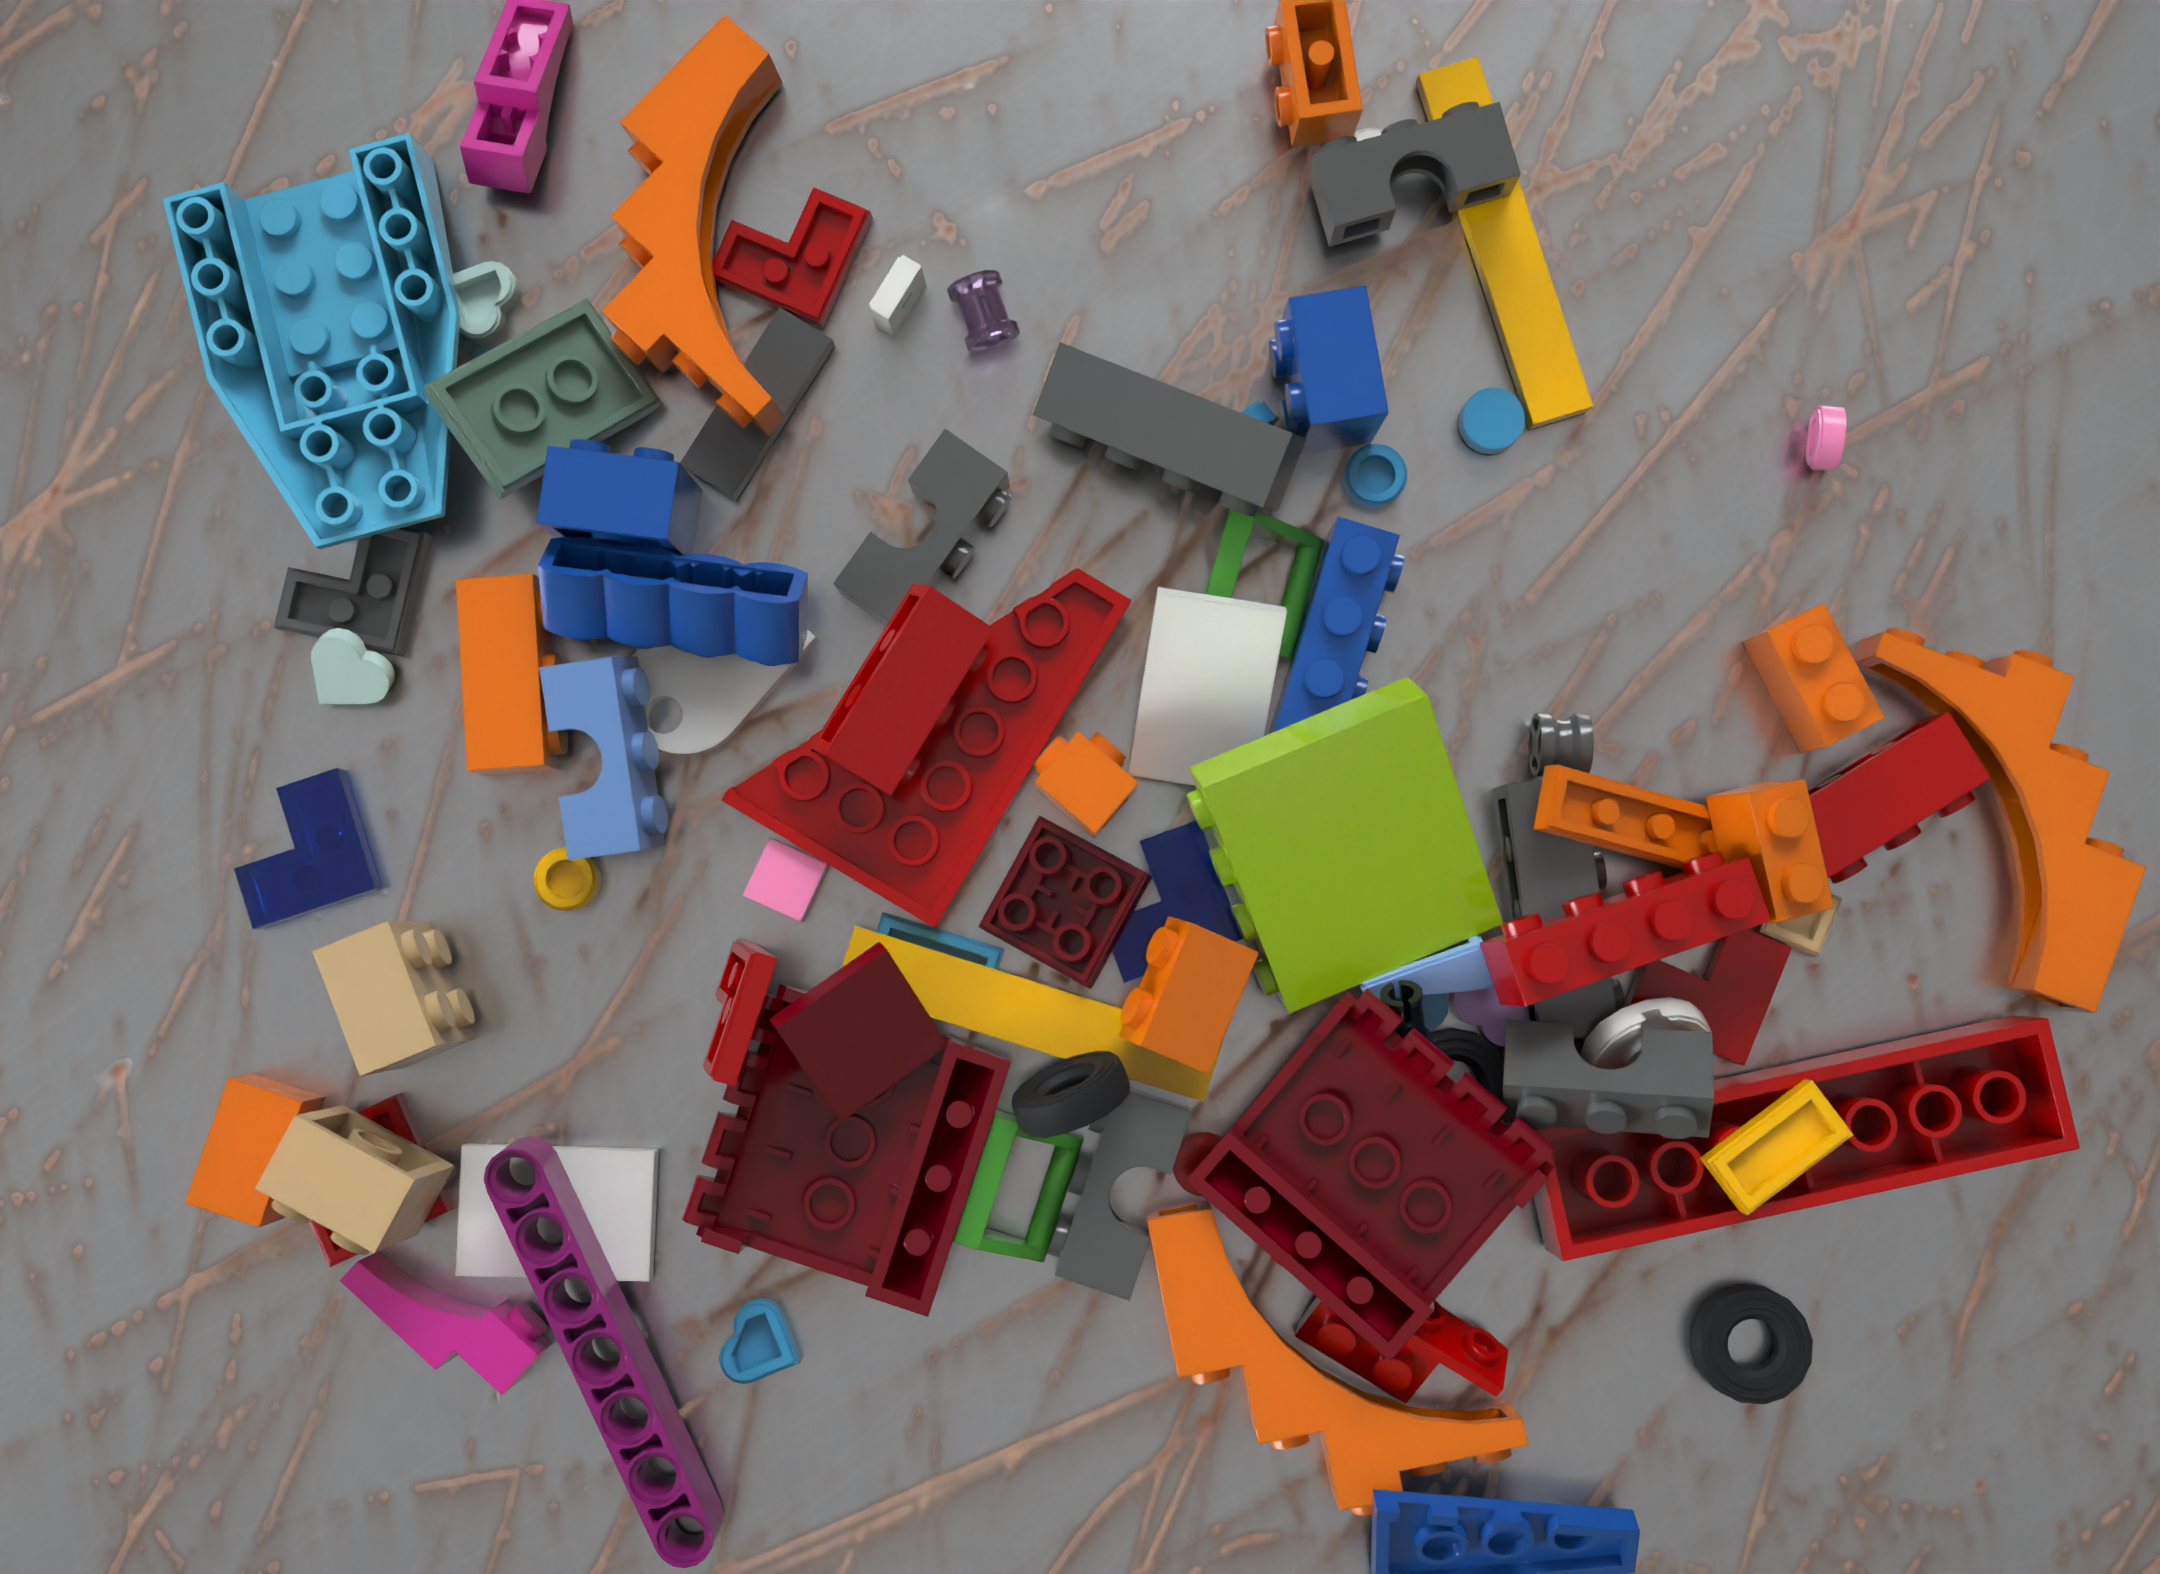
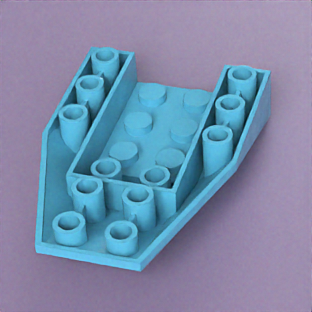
M411 133L349 148L354 171L260 196L243 199L229 185L221 182L162 198L207 380L318 549L332 547L445 516L451 431L424 395V389L426 384L457 367L460 312L434 161Z

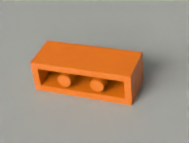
M531 573L456 579L467 771L483 776L560 770L559 754H566L568 732L567 730L549 732L539 667L563 663L560 654L553 653L552 632L543 627L539 577Z

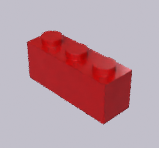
M912 583L811 748L891 796L897 785L903 787L916 773L922 758L918 751L931 730L936 732L941 729L951 716L956 703L952 696L964 676H972L983 664L989 652V644L986 641L994 628L931 586Z
M1950 712L1923 718L1808 789L1827 878H1830L1833 884L1844 881L1867 867L1868 864L1864 856L1883 845L1889 851L1917 837L1922 832L1917 823L1935 812L1942 818L1972 803L1976 798L1971 790L1991 778Z

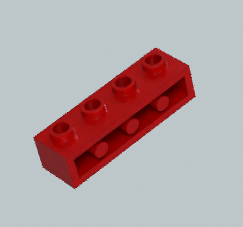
M1721 850L1709 852L1681 862L1684 872L1663 879L1661 871L1644 874L1622 882L1625 893L1603 900L1600 892H1594L1561 903L1564 914L1542 921L1538 912L1500 924L1503 935L1479 942L1500 1005L1526 1007L1771 921L1750 858L1724 860Z

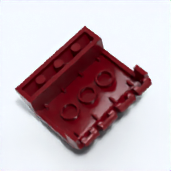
M779 984L776 996L765 995L751 1037L752 1040L760 1042L757 1052L747 1050L735 1087L727 1085L722 1098L729 1103L739 1105L737 1113L735 1115L718 1111L701 1161L704 1165L718 1169L715 1178L703 1175L696 1176L682 1220L691 1225L698 1226L696 1235L702 1238L701 1242L736 1254L742 1252L746 1247H750L868 1286L865 1294L866 1297L928 1317L1012 1061L941 1033L947 1043L944 1049L841 1123L769 1021L771 1017L808 992Z
M1367 988L1358 1000L1348 991L1344 994L1243 1115L1188 1177L1186 1182L1391 1361L1434 1312L1435 1299L1517 1205L1523 1209L1549 1179L1548 1175L1554 1166L1547 1161V1158L1554 1151L1555 1147L1519 1116L1508 1126L1498 1120L1507 1109V1106L1466 1071L1456 1082L1451 1080L1446 1074L1455 1062L1415 1028L1404 1039L1398 1035L1394 1029L1403 1018Z

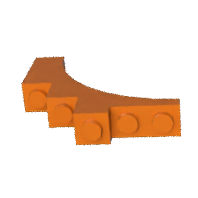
M724 15L620 121L634 143L628 149L629 154L650 176L620 205L611 217L625 235L619 243L620 247L642 270L601 312L617 330L610 337V340L637 366L647 358L662 373L674 364L698 388L708 381L722 394L716 403L732 420L743 429L752 421L769 436L786 418L770 395L747 371L731 343L717 300L716 282L712 267L717 205L731 160L752 121L783 82L770 54L729 17Z
M1889 628L1886 629V632L1883 631L1860 640L1853 657L1857 666L1896 685L1934 715L1950 712L1991 777L1986 782L1995 796L2012 843L2019 888L2017 942L2006 989L2064 1011L2096 1013L2146 867L2122 858L2125 850L2118 845L2099 839L2087 838L2110 771L2087 763L2089 755L2082 750L2062 744H2051L2074 676L2052 668L2054 661L2051 658L2027 650H2015L2013 654L1985 663L1982 659L1967 653L1947 651L1946 654H1942L1923 647L1924 638L1902 629Z
M1208 1200L1145 1212L1178 1378L1191 1376L1192 1383H1211L1229 1377V1368L1241 1366L1253 1430L1258 1444L1270 1442L1273 1449H1290L1308 1443L1310 1441L1309 1434L1320 1433L1331 1493L1339 1511L1350 1509L1353 1515H1372L1373 1489L1403 1492L1399 1471L1409 1470V1473L1413 1476H1428L1445 1471L1448 1468L1447 1462L1473 1457V1461L1477 1463L1498 1462L1511 1457V1449L1529 1445L1524 1420L1510 1404L1466 1409L1404 1404L1401 1401L1360 1389L1316 1365L1276 1331L1246 1294L1225 1254L1214 1214Z

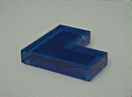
M340 768L276 788L294 849L234 868L252 929H263L382 889L345 770Z
M1197 820L1139 841L1160 902L1133 912L1112 951L1124 983L1144 975L1148 966L1146 961L1148 944L1156 930L1164 927L1168 916L1194 923L1234 942L1243 939L1233 918L1226 890L1220 882L1209 855L1210 848L1205 834L1198 825Z

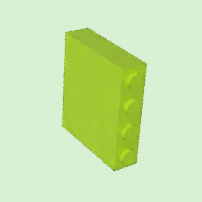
M1408 677L1189 767L1197 788L1187 793L1189 804L1201 830L1212 827L1219 847L1209 850L1211 861L1223 887L1230 884L1234 885L1240 903L1230 906L1233 918L1244 942L1246 943L1254 939L1261 955L1260 958L1256 959L1253 966L1257 980L1266 997L1274 993L1278 995L1288 1014L1503 923L1428 694Z

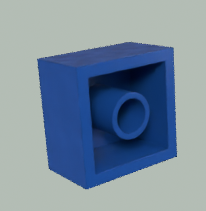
M1367 286L1288 298L1282 319L1275 321L1274 324L1275 339L1269 340V358L1274 378L1283 376L1285 383L1286 400L1279 401L1281 428L1306 438L1300 455L1371 444L1389 411Z
M583 439L570 440L569 448L547 447L536 523L555 538L584 537L608 543L613 547L642 545L665 549L678 556L693 554L702 489L679 462L673 461L674 455L660 449L638 447L634 450V456L609 453L610 447L608 445Z

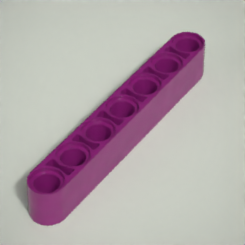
M533 1136L519 1138L492 1157L486 1166L484 1175L486 1191L656 1552L663 1561L673 1567L688 1568L696 1566L708 1556L722 1526L724 1511L720 1498L557 1152L550 1143L542 1138ZM511 1158H523L531 1164L536 1176L534 1185H523L514 1179L509 1167ZM545 1217L556 1221L563 1231V1243L553 1244L544 1240L538 1232V1218ZM573 1277L586 1282L591 1290L592 1300L584 1303L572 1299L566 1292L565 1279ZM601 1337L614 1342L619 1349L620 1359L608 1361L599 1357L594 1351L592 1340ZM631 1397L641 1401L647 1408L648 1417L644 1419L629 1417L621 1409L620 1399ZM660 1457L668 1460L675 1468L676 1475L668 1478L656 1475L649 1468L647 1459ZM691 1517L700 1523L704 1533L696 1536L687 1535L680 1531L675 1519Z

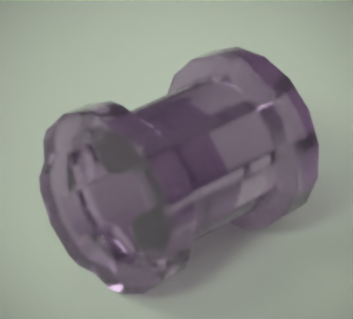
M984 270L967 275L955 281L947 289L950 301L958 303L966 325L968 335L964 340L968 351L983 352L991 350L1015 339L1020 334L1017 321L1009 319L999 291L1003 282L999 271Z

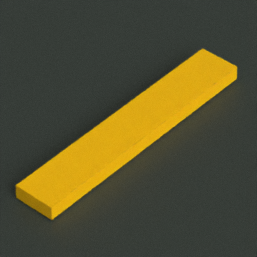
M1478 56L1420 73L1415 82L1428 122L1442 118V114L1445 111L1462 103L1477 102L1479 107L1493 104ZM1518 179L1510 196L1458 210V214L1530 430L1586 413L1593 407V403Z
M856 925L854 927L842 967L880 942L888 950L931 1018L1063 1059L1094 1051H1110L1117 1055L1123 1063L1128 1079L1198 1101H1205L1220 1049L1208 1075L1119 1037L1123 1026L1121 1023L1122 1008Z

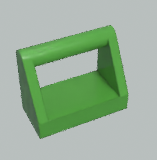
M1230 509L1205 594L1232 598L1249 535L1296 548L1280 605L1286 607L1287 614L1278 659L1291 661L1325 540L1260 511H1257L1255 517Z
M996 1110L953 1243L980 1251L1044 1262L1084 1138L1072 1133L1047 1138L1030 1137L1020 1127L1015 1115ZM1015 1136L1055 1145L1025 1240L985 1228Z

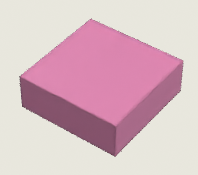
M769 837L743 896L797 921L804 922L829 865Z

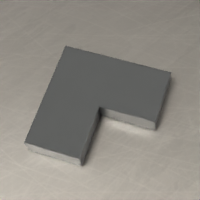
M402 527L359 539L349 580L288 567L274 628L283 632L319 639L331 629H347L360 637L366 649L404 657L432 535L425 531Z

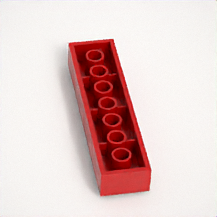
M2012 1015L1714 1080V1103L1709 1138L1690 1136L1684 1139H1671L1660 1134L1622 1131L1614 1134H1602L1590 1129L1552 1126L1545 1129H1534L1552 1144L1555 1149L1547 1158V1161L1554 1166L1548 1175L1549 1179L1533 1197L1545 1250L1562 1261H1568L2080 1149L2049 1019ZM1802 1080H1813L1854 1135L1749 1215L1741 1213L1700 1158Z

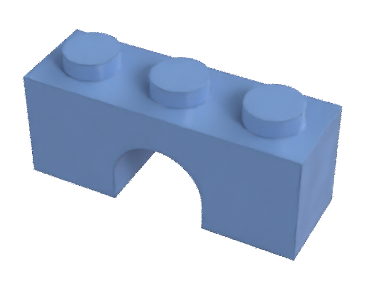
M611 656L539 667L549 732L583 731L594 739L602 755L601 773L591 788L581 793L558 796L568 860L642 851L665 845L664 833L668 827V812L663 798L657 792L654 770L658 766L659 750L654 735L648 731L645 706L649 701L650 690L647 676L643 669L639 668L638 657Z

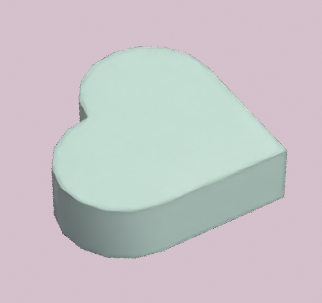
M494 261L483 262L453 274L460 312L459 332L471 342L480 345L490 344L498 340L506 328V312L514 308L519 301L521 289L515 275L508 267Z
M336 628L328 630L318 639L311 651V663L319 704L376 703L385 697L394 683L395 672L388 659L377 652L367 651L360 637L347 629Z

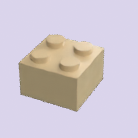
M386 921L312 951L360 1076L405 1068L474 1039L469 1026L475 1021L471 1003L461 988L455 989L446 966L452 962L449 946L443 934L437 928L432 930L430 922Z
M340 1105L295 1115L255 1189L274 1199L271 1206L279 1214L302 1223H308L311 1219L332 1230L333 1233L330 1238L340 1247L356 1254L367 1255L369 1251L377 1253L418 1235L455 1165L346 1106Z

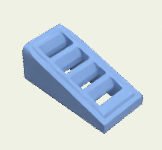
M1480 934L1359 984L1362 993L1368 988L1379 999L1381 989L1391 982L1394 985L1395 997L1399 998V980L1417 983L1422 988L1423 995L1481 990L1494 987L1479 943L1483 941Z

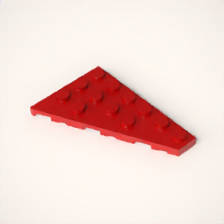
M1076 568L1052 583L1048 589L1035 597L1028 598L1014 607L1013 611L992 623L990 626L994 629L986 641L989 644V652L986 659L972 676H964L952 696L956 703L951 716L941 729L936 732L931 730L918 751L922 758L916 773L903 787L897 785L891 796L811 748L821 732L820 730L812 735L807 742L772 761V764L736 787L732 786L729 788L721 801L930 926L937 928L1032 770L1034 763L1041 755L1129 608L1131 599Z

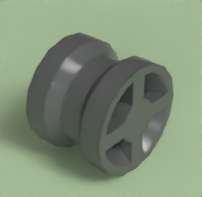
M1549 713L1533 714L1528 742L1529 763L1532 774L1534 776H1543L1545 766L1556 764L1586 773L1590 772L1593 761L1594 734L1592 721L1587 713H1574L1568 719H1554Z

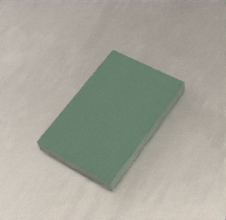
M588 298L425 385L424 395L499 499L506 497L544 475L548 446L569 448L570 440L573 439L590 440L600 443L656 411L661 403L635 364L610 340L613 333Z

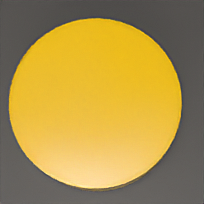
M566 847L548 852L539 861L534 872V887L538 897L544 904L559 911H577L587 907L596 899L602 886V873L597 861L593 857L568 860Z

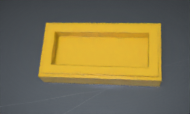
M1804 1079L1703 1155L1700 1160L1741 1213L1749 1215L1854 1134L1813 1080Z

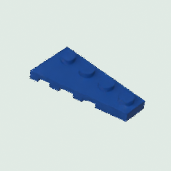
M1373 1489L1371 1574L1635 1573L1640 1530L1633 1509Z

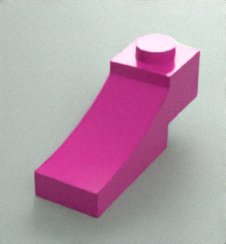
M545 0L506 1L473 81L478 102L459 146L470 184L531 193L547 151L546 133L553 93L565 47L573 27L569 4Z
M380 1251L357 1261L340 1280L343 1285L432 1368L437 1370L458 1354L501 1395L517 1384L554 1343L544 1333L546 1325L543 1320L526 1305L518 1303L514 1306L507 1299L492 1308L456 1299L415 1279L395 1265Z

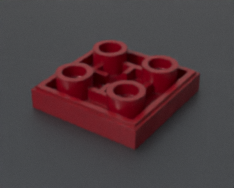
M1039 815L978 927L1081 985L1092 989L1150 883L1152 876Z
M880 942L870 947L769 1019L841 1123L947 1046L945 1039L890 953Z

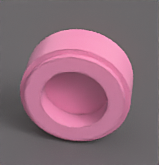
M1818 406L1817 409H1814L1810 418L1806 441V460L1811 469L1833 471L1838 469L1846 438V412L1844 407Z

